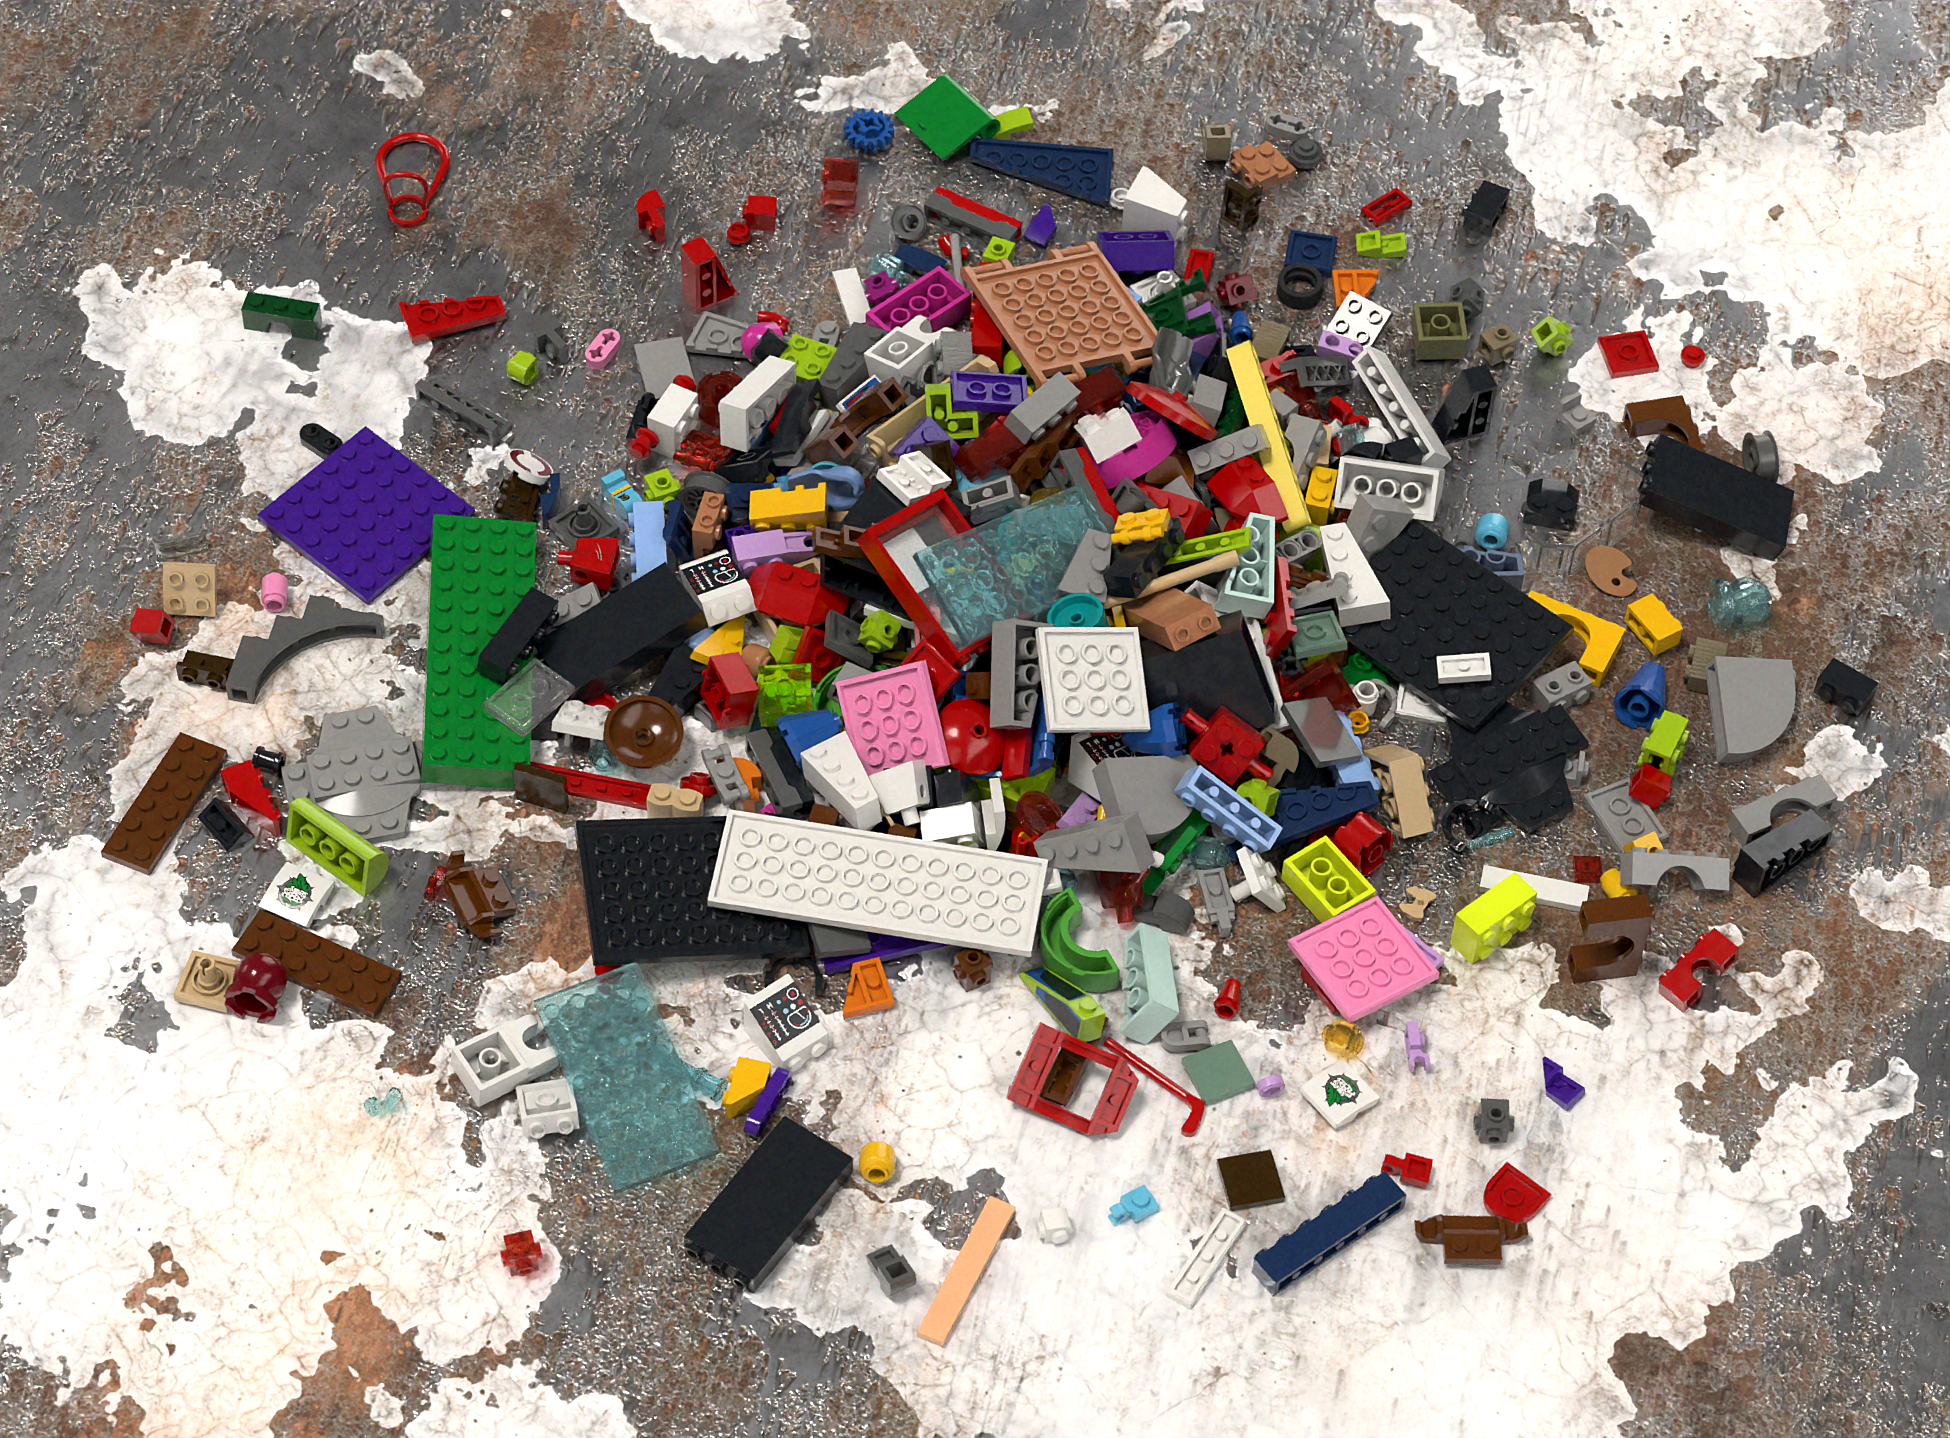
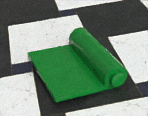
M950 74L939 76L894 113L943 162L977 134L983 138L991 139L998 133L1001 127L1000 121Z

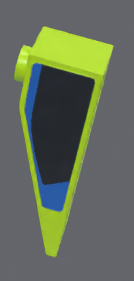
M1251 527L1185 540L1157 573V576L1161 577L1232 550H1235L1237 555L1250 550Z
M1044 966L1020 972L1019 977L1070 1036L1084 1042L1101 1038L1106 1012L1092 996Z

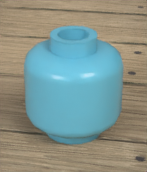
M1488 513L1480 517L1475 530V540L1478 545L1486 550L1502 548L1506 544L1509 533V524L1506 518L1497 513Z

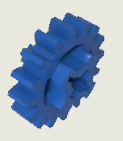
M863 108L860 114L854 111L853 118L847 116L846 123H844V140H848V146L855 145L856 151L863 148L864 153H867L869 149H872L874 153H877V148L885 150L886 144L891 145L892 138H894V121H890L889 115L883 117V111L881 110L878 113H874V108H871L869 112H866Z

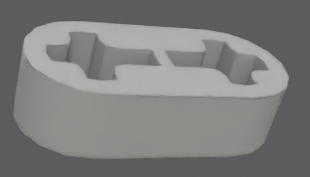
M1271 112L1266 116L1265 129L1272 135L1294 141L1298 138L1308 137L1309 125L1303 119L1281 112Z

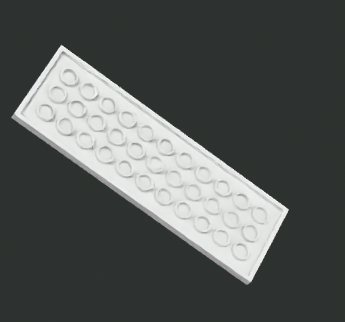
M729 809L707 901L708 906L1031 957L1048 859Z

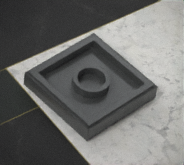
M830 609L826 614L824 646L869 669L873 664L874 653L868 651L865 645L858 641L861 633V624Z

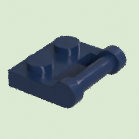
M675 499L667 505L669 516L663 528L662 537L680 563L685 564L694 561L693 524L684 512V506L681 501Z

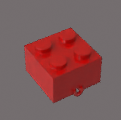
M739 652L710 656L707 669L701 673L704 679L700 694L719 730L748 725L751 714L754 712L756 697L759 695V685L750 674L748 664L743 661Z

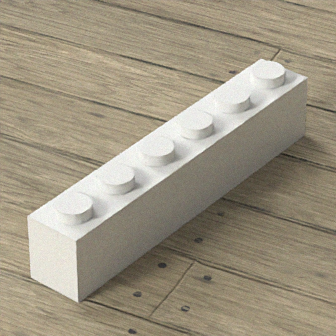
M1368 346L1352 361L1359 375L1398 438L1403 439L1409 436L1414 438L1423 453L1421 466L1442 469L1452 460L1386 353Z

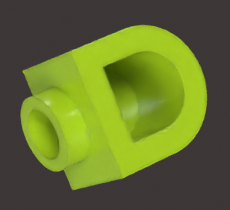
M519 350L514 357L509 359L506 365L507 376L524 385H529L539 374L536 357L529 352Z

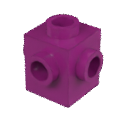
M886 270L864 280L868 289L864 291V294L870 305L875 303L877 306L901 290L895 277L889 278Z

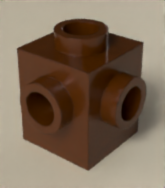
M966 947L955 954L952 972L958 982L960 981L967 993L990 983L993 961L987 952L984 953L981 949Z

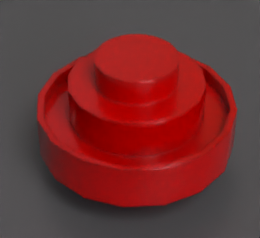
M691 772L690 776L680 778L679 788L698 791L703 795V802H705V799L711 798V795L717 794L712 779L707 773Z

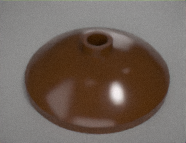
M638 695L620 701L611 709L604 724V739L611 754L623 764L634 768L649 769L667 763L677 754L683 741V724L679 714L669 703L653 696ZM645 738L647 739V741L640 742L638 739Z

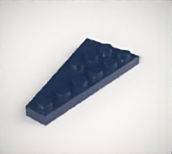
M975 137L972 139L971 162L1109 208L1114 149Z
M1371 781L1341 783L1336 787L1321 788V785L1311 786V789L1296 790V788L1278 789L1280 793L1275 812L1269 818L1283 829L1271 849L1354 818L1360 811L1367 813L1380 808V800ZM1236 840L1228 845L1223 844L1231 863L1239 862L1236 851L1243 848L1242 843Z

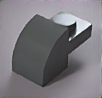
M548 310L542 313L534 323L535 349L538 354L546 351L550 358H554L562 365L569 361L568 346L563 340L562 324Z
M1161 890L1159 896L1142 894V904L1137 902L1133 910V919L1135 922L1159 924L1162 931L1187 933L1195 911L1191 904L1183 897L1170 891Z
M892 1244L866 1255L867 1263L880 1281V1288L885 1295L891 1296L916 1285V1273L904 1255L899 1256Z

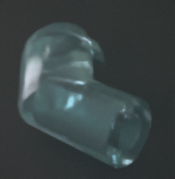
M392 1087L384 1100L378 1101L376 1097L367 1098L364 1101V1108L367 1109L366 1113L374 1117L392 1112L403 1096V1093L400 1089Z

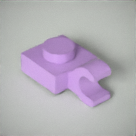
M1418 1021L1407 1022L1404 1041L1407 1060L1409 1059L1408 1068L1410 1072H1414L1415 1062H1421L1424 1065V1070L1428 1071L1430 1058L1421 1051V1048L1425 1047L1424 1032H1419Z

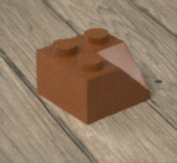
M1175 446L1174 450L1160 464L1139 477L1145 482L1166 486L1182 475L1193 488L1194 468L1187 452L1189 450Z

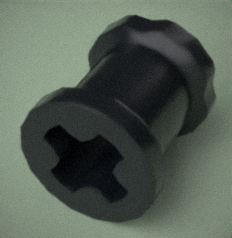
M262 746L257 747L252 758V764L255 769H267L273 771L275 775L282 773L281 767L285 766L286 754L284 752L274 753L265 750V747Z

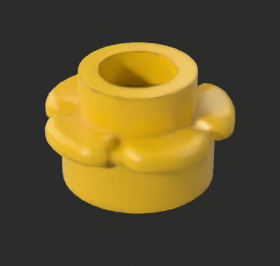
M1353 711L1348 715L1352 723L1354 735L1365 734L1369 730L1368 725L1370 721L1366 713Z

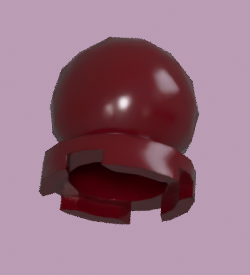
M253 952L244 957L235 967L233 983L227 987L224 994L226 999L225 1007L239 1018L244 1019L245 1015L258 1018L256 1023H266L273 1020L279 1007L277 1000L281 998L287 987V971L280 959L267 952Z

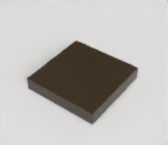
M516 762L513 769L516 800L566 814L569 808L567 777Z
M1271 1149L1217 1159L1216 1165L1230 1211L1285 1201L1284 1191Z

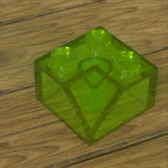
M811 663L758 666V705L761 727L778 726L775 720L784 715L812 711L813 674Z

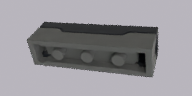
M776 726L746 733L745 752L749 760L761 772L762 786L770 803H772L775 813L787 814L788 819H808L815 803V797L813 792L808 791L804 774L798 772L796 760L792 754H789L783 735L780 736Z

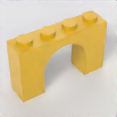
M1531 590L1528 594L1529 597L1574 626V634L1580 637L1586 646V650L1578 665L1593 682L1592 685L1599 688L1622 645L1626 628Z

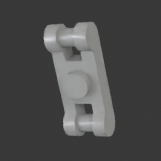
M1338 572L1331 580L1324 582L1313 581L1301 589L1296 587L1287 588V590L1292 591V600L1289 608L1295 610L1345 594L1349 576L1345 572Z
M721 744L718 746L719 748L710 750V748L701 750L703 762L722 804L727 806L737 799L742 801L749 799L748 787L740 775L728 744ZM722 758L723 762L715 764L714 760Z

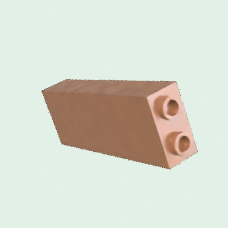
M1174 587L1121 604L1126 627H1138L1140 635L1173 651H1177L1221 628L1212 604Z

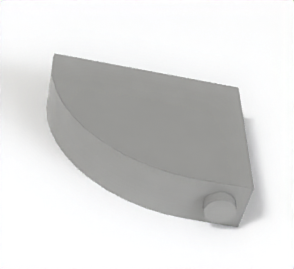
M1715 656L1705 665L1717 762H1738L1757 755L1783 733L1791 720L1796 697V673L1793 670L1792 660Z
M1190 754L1177 757L1104 758L1092 770L1106 818L1138 812L1149 844L1160 841L1169 835L1188 817L1193 807L1184 804L1180 800V796L1174 792L1186 770L1197 766L1196 759Z

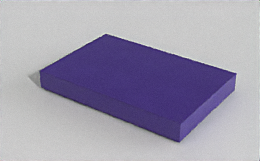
M954 370L950 373L952 409L1010 413L1028 398L1026 375Z

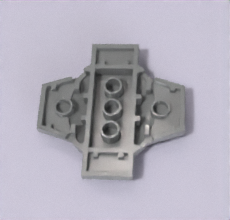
M377 705L324 715L319 746L311 755L306 756L307 762L281 767L288 806L299 797H307L371 844L405 838L411 799L414 796L418 797L422 790L448 784L420 782L422 740L412 742L411 736L405 737L395 733Z

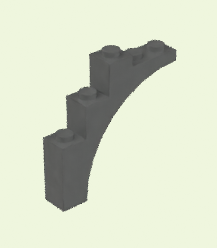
M310 595L302 619L293 616L276 615L268 639L258 636H242L226 682L228 700L254 704L261 688L278 668L302 651L319 644L346 638L365 637L383 639L385 632L383 615L373 612L354 611L349 608H336L335 599L327 596Z

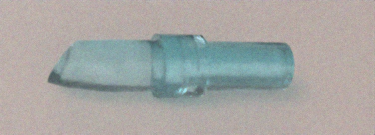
M1510 826L1496 832L1492 831L1483 834V836L1471 840L1468 848L1469 850L1497 844L1499 841L1513 837L1514 830Z

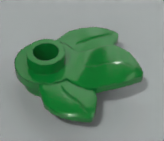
M1359 653L1350 656L1347 660V666L1343 667L1340 672V680L1344 687H1348L1350 684L1356 685L1361 681L1372 680L1373 678L1388 684L1384 672L1380 668L1373 666L1372 662Z

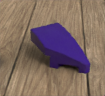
M1046 203L1023 235L1025 240L1042 248L1047 247L1057 230L1049 204Z
M1545 1056L1542 1058L1546 1096L1568 1111L1585 1096V1087L1563 1074V1067Z

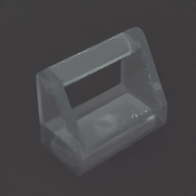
M1428 984L1413 991L1420 994L1411 1020L1418 1021L1419 1031L1433 988ZM1395 1001L1379 1009L1376 1024L1405 1032L1406 1023L1410 1022V1020L1393 1010Z

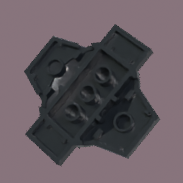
M1506 701L1475 733H1472L1443 713L1450 741L1453 743L1450 760L1428 771L1427 778L1448 808L1457 800H1477L1480 797L1502 810V815L1527 833L1573 810L1572 798L1564 775L1566 759L1587 749L1589 742L1561 704L1541 713L1540 710L1535 712L1519 710ZM1472 807L1463 809L1457 815L1471 809Z

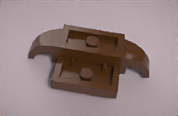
M464 850L451 851L445 869V884L443 888L462 927L468 928L472 933L483 938L501 936L503 930L502 928L496 929L492 923L494 918L515 915L517 906L498 868L473 870L471 866L465 867Z
M1439 1214L1423 1222L1414 1220L1417 1239L1428 1244H1443L1444 1264L1501 1265V1245L1516 1244L1528 1236L1527 1222L1517 1224L1498 1215L1452 1216Z

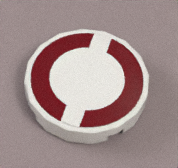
M511 449L504 459L507 469L510 472H513V470L518 472L520 479L536 485L550 482V474L553 473V469L539 456L526 450Z

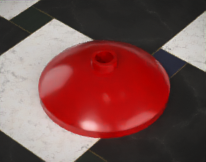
M963 698L951 702L939 713L950 761L948 766L950 768L958 769L965 775L980 776L994 771L1003 763L1007 730L990 728V704L979 699ZM974 728H978L981 731V735H978Z

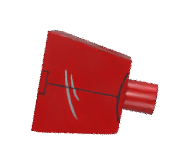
M579 538L576 541L574 551L559 550L557 564L570 567V576L573 582L583 585L594 582L598 589L610 591L620 559L619 539Z

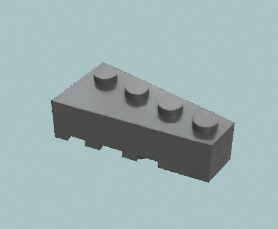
M853 322L819 379L822 385L819 390V396L823 408L840 412L836 405L870 378L863 353L890 333V331Z

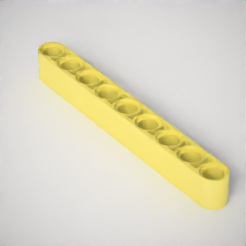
M1248 340L1227 349L1226 352L1250 426L1263 424L1272 447L1259 452L1264 471L1275 481L1288 513L1289 520L1281 522L1288 534L1310 525L1311 519L1257 353L1252 342Z

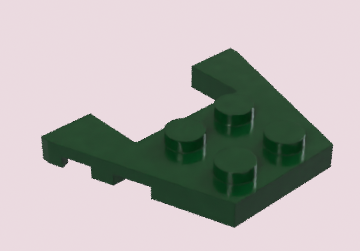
M1201 268L1193 271L1194 276L1188 280L1180 279L1177 281L1175 288L1166 294L1160 292L1139 305L1157 331H1159L1160 327L1174 329L1182 333V337H1192L1218 331L1211 311L1188 319L1183 297L1207 288Z

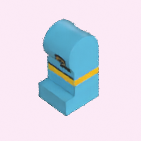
M621 469L601 478L602 495L624 519H628V513L633 512V502H643L640 495L627 482L625 474Z

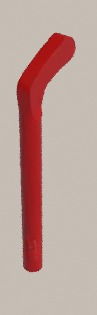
M1108 1037L1103 1046L1117 1056L1124 1058L1127 1063L1183 1101L1191 1109L1188 1119L1182 1125L1181 1134L1185 1137H1193L1201 1123L1205 1103L1114 1039Z

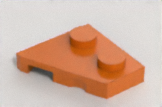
M1379 269L1332 270L1331 278L1336 313L1350 290L1366 299L1368 298L1378 279Z
M876 957L853 963L846 1001L843 1006V1019L893 1008L895 1001L880 958Z

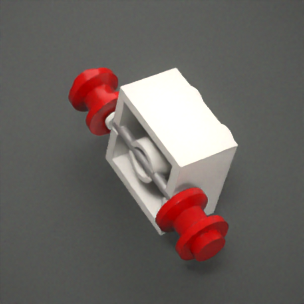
M677 375L648 415V428L641 427L636 431L637 439H631L628 443V449L634 458L646 460L650 457L652 450L675 460L680 452L686 450L691 436L698 433L701 425L699 421L700 405H698V394L695 393L697 388L691 377Z

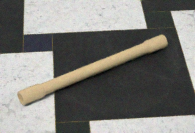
M1232 550L1205 562L1153 579L1137 599L1213 572H1220L1240 565L1238 555L1235 550ZM1107 595L1106 604L1103 608L1106 610L1135 599L1110 597Z

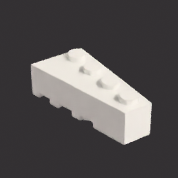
M1346 523L1320 526V545L1328 578L1330 580L1333 579L1334 575L1338 572H1345L1349 576L1346 593L1333 598L1340 627L1390 619V600Z

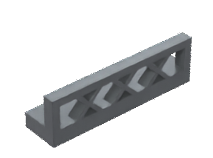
M1307 356L1279 363L1281 373L1297 372L1301 388L1337 387L1353 384L1346 356Z
M437 378L433 379L430 383L420 379L415 384L416 400L492 447L512 430L511 423Z

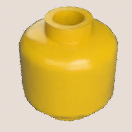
M881 1141L865 1144L859 1154L860 1174L864 1179L872 1183H881L889 1180L895 1171L896 1155L891 1145Z

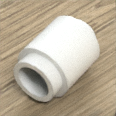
M1361 681L1354 687L1350 702L1352 712L1361 711L1366 713L1368 717L1375 712L1379 691L1373 682Z

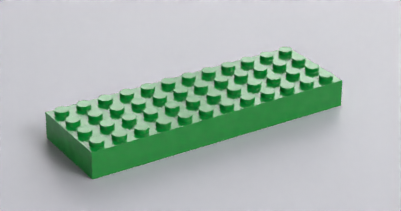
M442 514L433 515L430 544L420 782L515 789L513 769L516 762L530 765L533 652L527 661L523 660L521 662L517 675L514 678L510 677L504 686L477 672L479 655L530 588H535L536 522Z

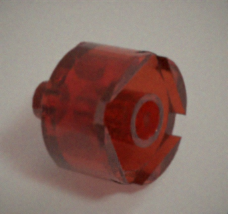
M824 157V169H822L821 184H823L821 204L835 206L856 205V189L859 176L858 159Z
M720 371L721 374L713 375V372L709 373L697 385L698 405H700L699 419L712 427L720 428V413L718 412L720 400L743 381L739 375L730 371Z

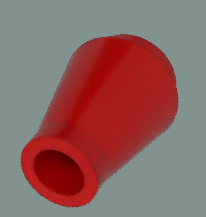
M1227 979L1214 1001L1215 1012L1221 1018L1232 1019L1240 1012L1241 983L1237 979Z

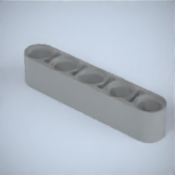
M1304 530L1276 544L1274 560L1277 556L1287 558L1288 564L1289 562L1299 565L1306 563L1320 546L1319 536L1311 530ZM1227 570L1215 586L1218 593H1220Z

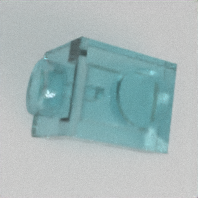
M1357 423L1343 426L1344 431L1336 433L1341 455L1355 444L1365 442L1363 431H1367L1366 426L1358 427Z

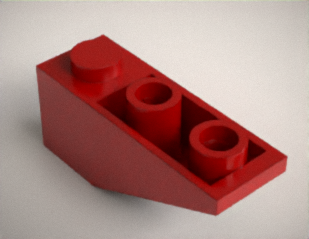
M247 760L220 770L223 787L232 806L273 835H281L279 824L283 823L279 809H273L271 805L274 801L269 788H263L262 783H264V779L260 769H255L251 760Z

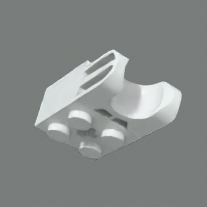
M921 315L914 317L902 328L897 326L863 353L869 377L875 374L881 382L894 377L899 385L904 375L917 379L919 371L926 363L934 360L936 365V362L939 361V354L934 353L935 339H939L941 331H958L944 327L932 333L930 319Z
M528 1014L504 1026L498 1025L452 1048L450 1065L478 1107L516 1089V1086L525 1085L558 1067L562 1057L557 1049L551 1046L534 1050L524 1044L536 1035L538 1021L534 1015Z

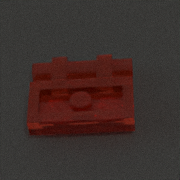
M692 429L681 442V451L684 453L676 451L673 455V461L679 462L681 466L687 468L692 466L701 469V471L715 473L714 468L719 465L716 462L722 463L737 449L721 445L720 437Z

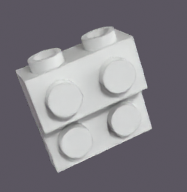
M571 1078L516 1086L524 1137L531 1136L538 1139L548 1133L559 1132L561 1134H568L573 1129H580Z

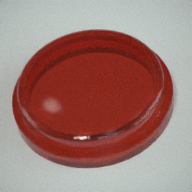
M1039 791L1024 793L1018 799L1015 810L1019 826L1029 837H1041L1047 831L1060 829L1056 824L1064 815L1059 805L1050 796Z

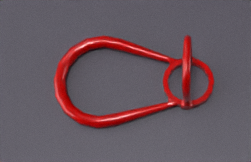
M420 132L401 133L388 139L378 149L375 157V166L388 203L387 215L399 227H415L429 216V206L427 205L446 176L451 164L449 149L438 138ZM417 141L435 147L440 153L441 163L430 190L427 181L417 173L400 171L387 175L384 163L387 153L393 147L405 142ZM403 177L416 179L423 185L424 196L420 198L417 195L407 194L392 198L389 181L394 178ZM411 201L420 204L423 212L418 218L405 221L396 218L393 214V209L402 202Z

